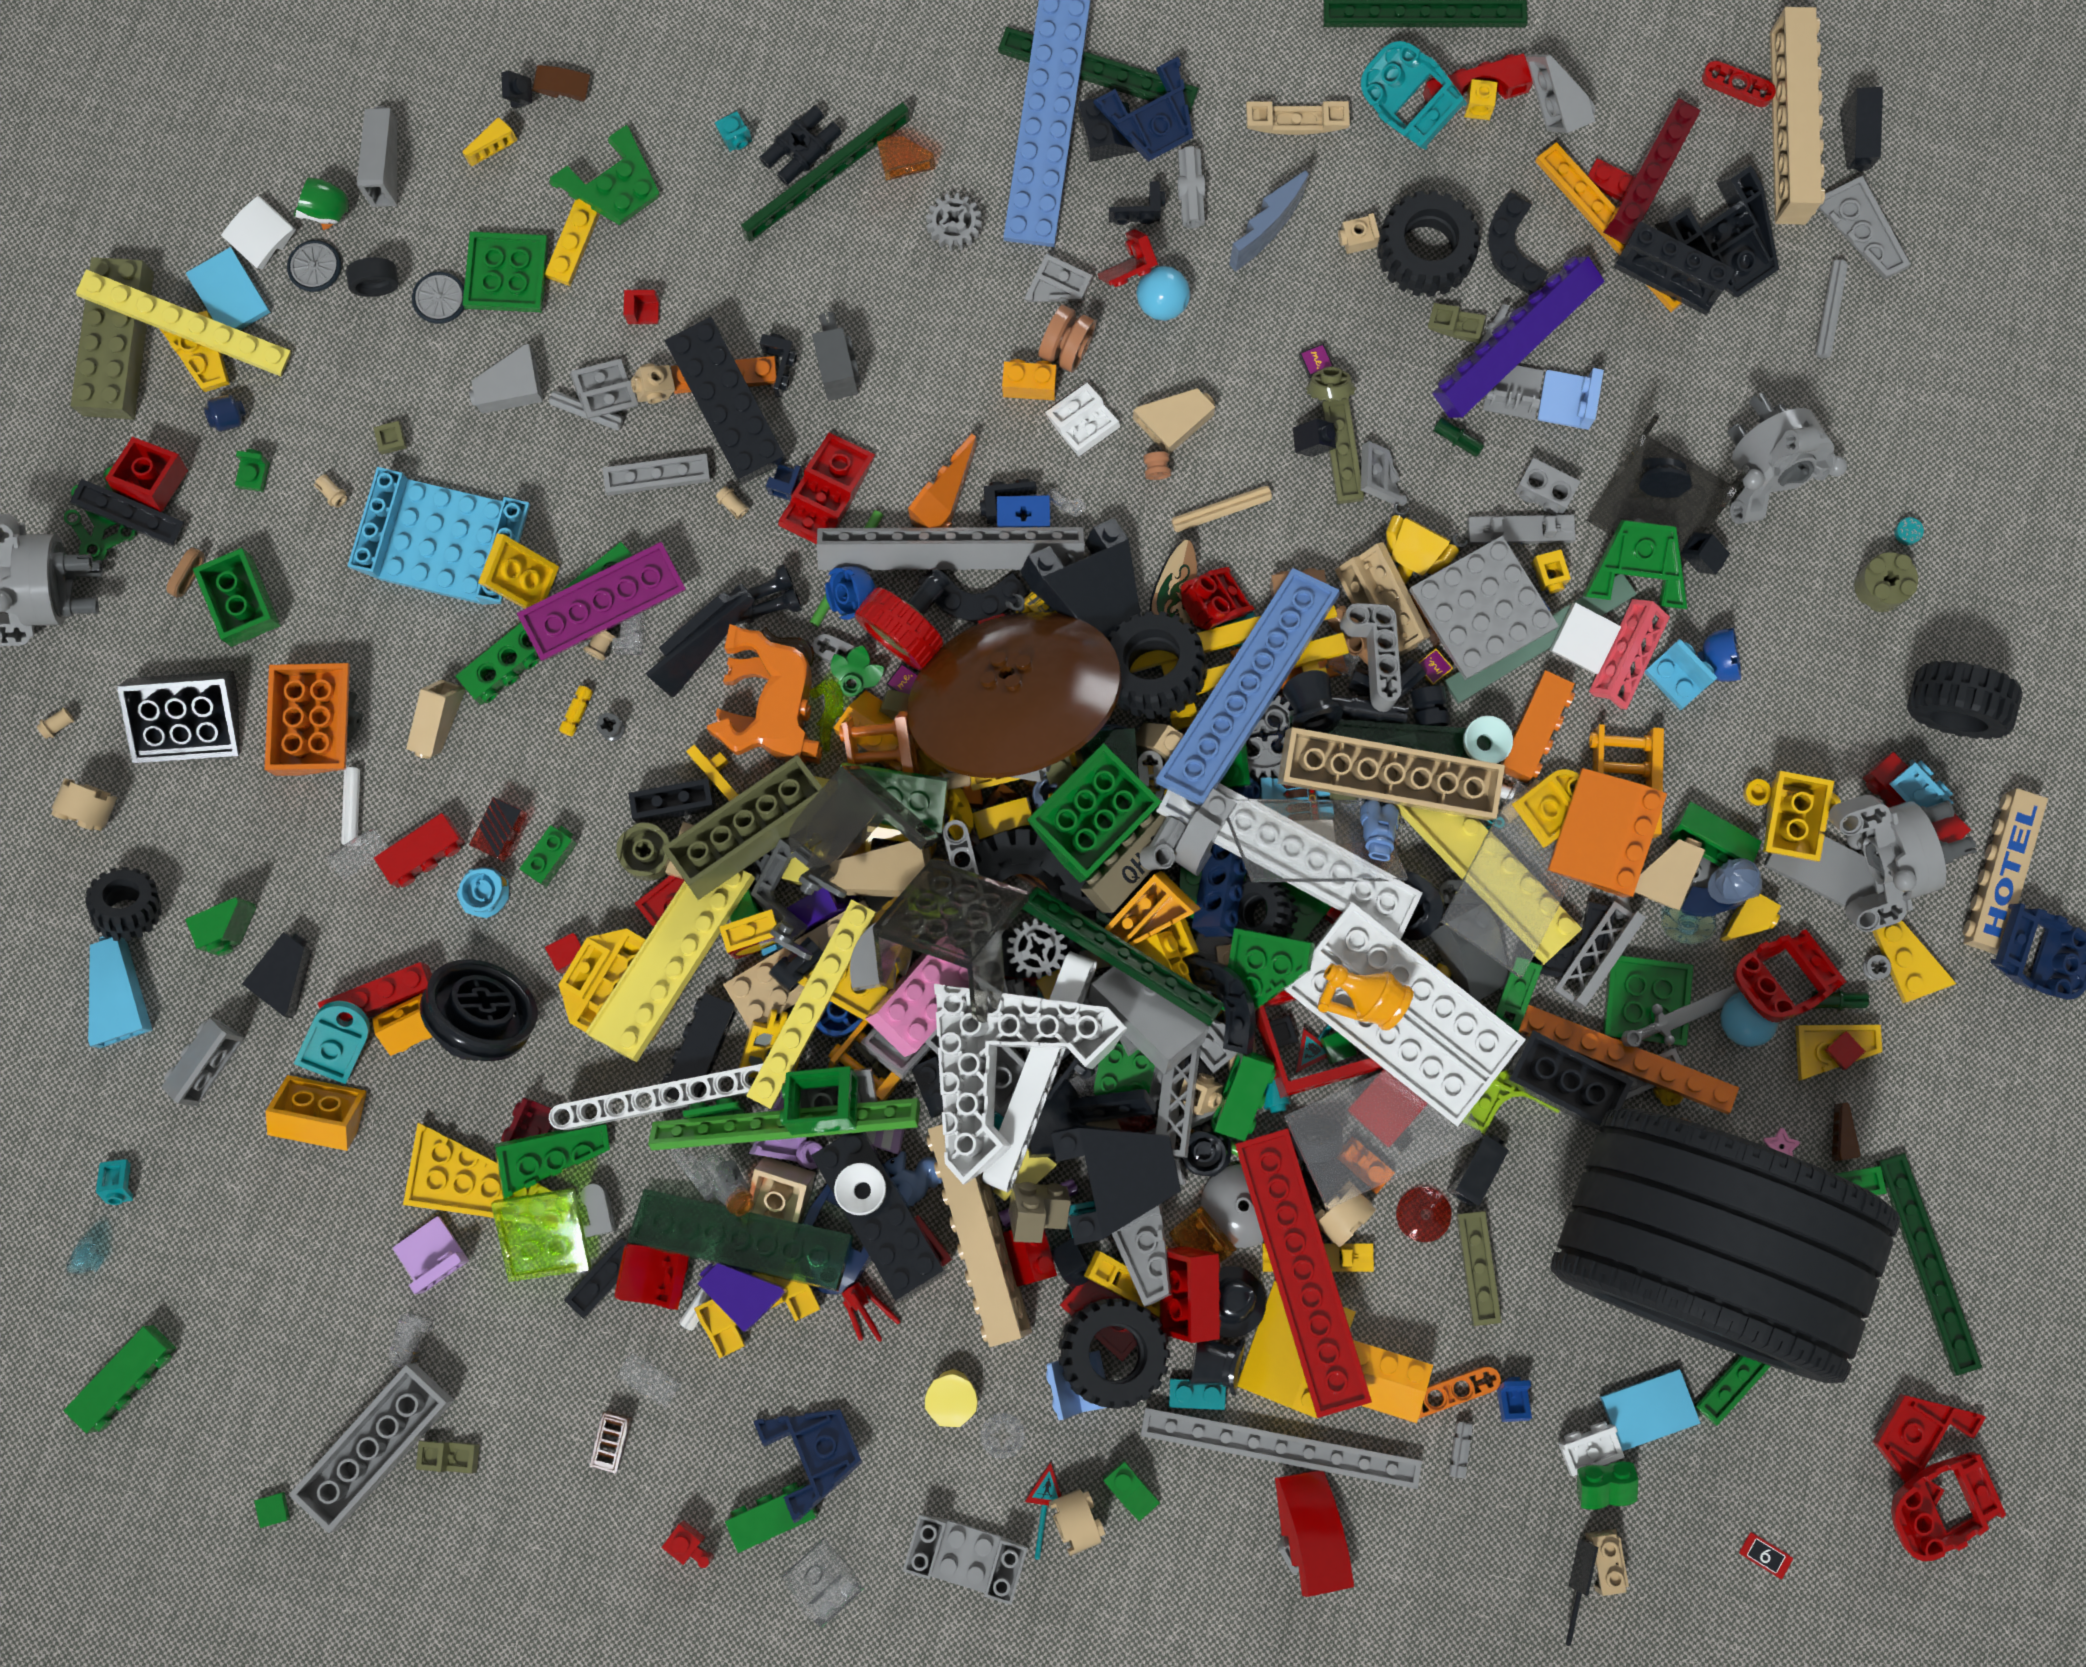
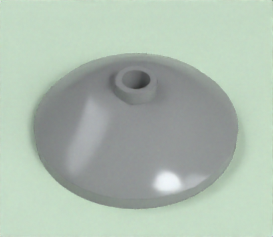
M1239 1164L1226 1167L1218 1175L1211 1177L1205 1185L1200 1203L1203 1222L1209 1232L1226 1245L1238 1248L1259 1245L1264 1242L1242 1166ZM1242 1200L1248 1203L1246 1211H1241L1238 1208V1203Z

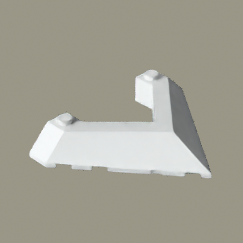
M934 984L937 999L936 1025L937 1036L939 1037L938 1058L940 1092L943 1100L942 1125L943 1135H945L946 1152H944L946 1166L965 1185L990 1168L1012 1147L994 1127L997 1047L1069 1049L1085 1067L1093 1069L1114 1049L1127 1027L1108 1007Z

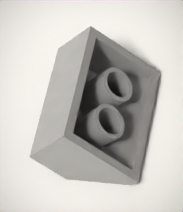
M209 1018L208 1021H204L197 1029V1037L192 1044H188L183 1049L180 1055L182 1058L178 1064L166 1073L164 1077L165 1082L161 1087L176 1103L198 1106L245 1037L220 1020Z

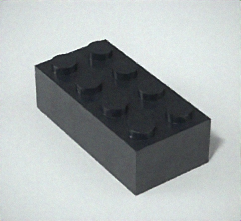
M1534 1030L1526 1034V1040L1520 1046L1503 1081L1599 1131L1605 1113L1609 1110L1622 1108L1634 1081Z

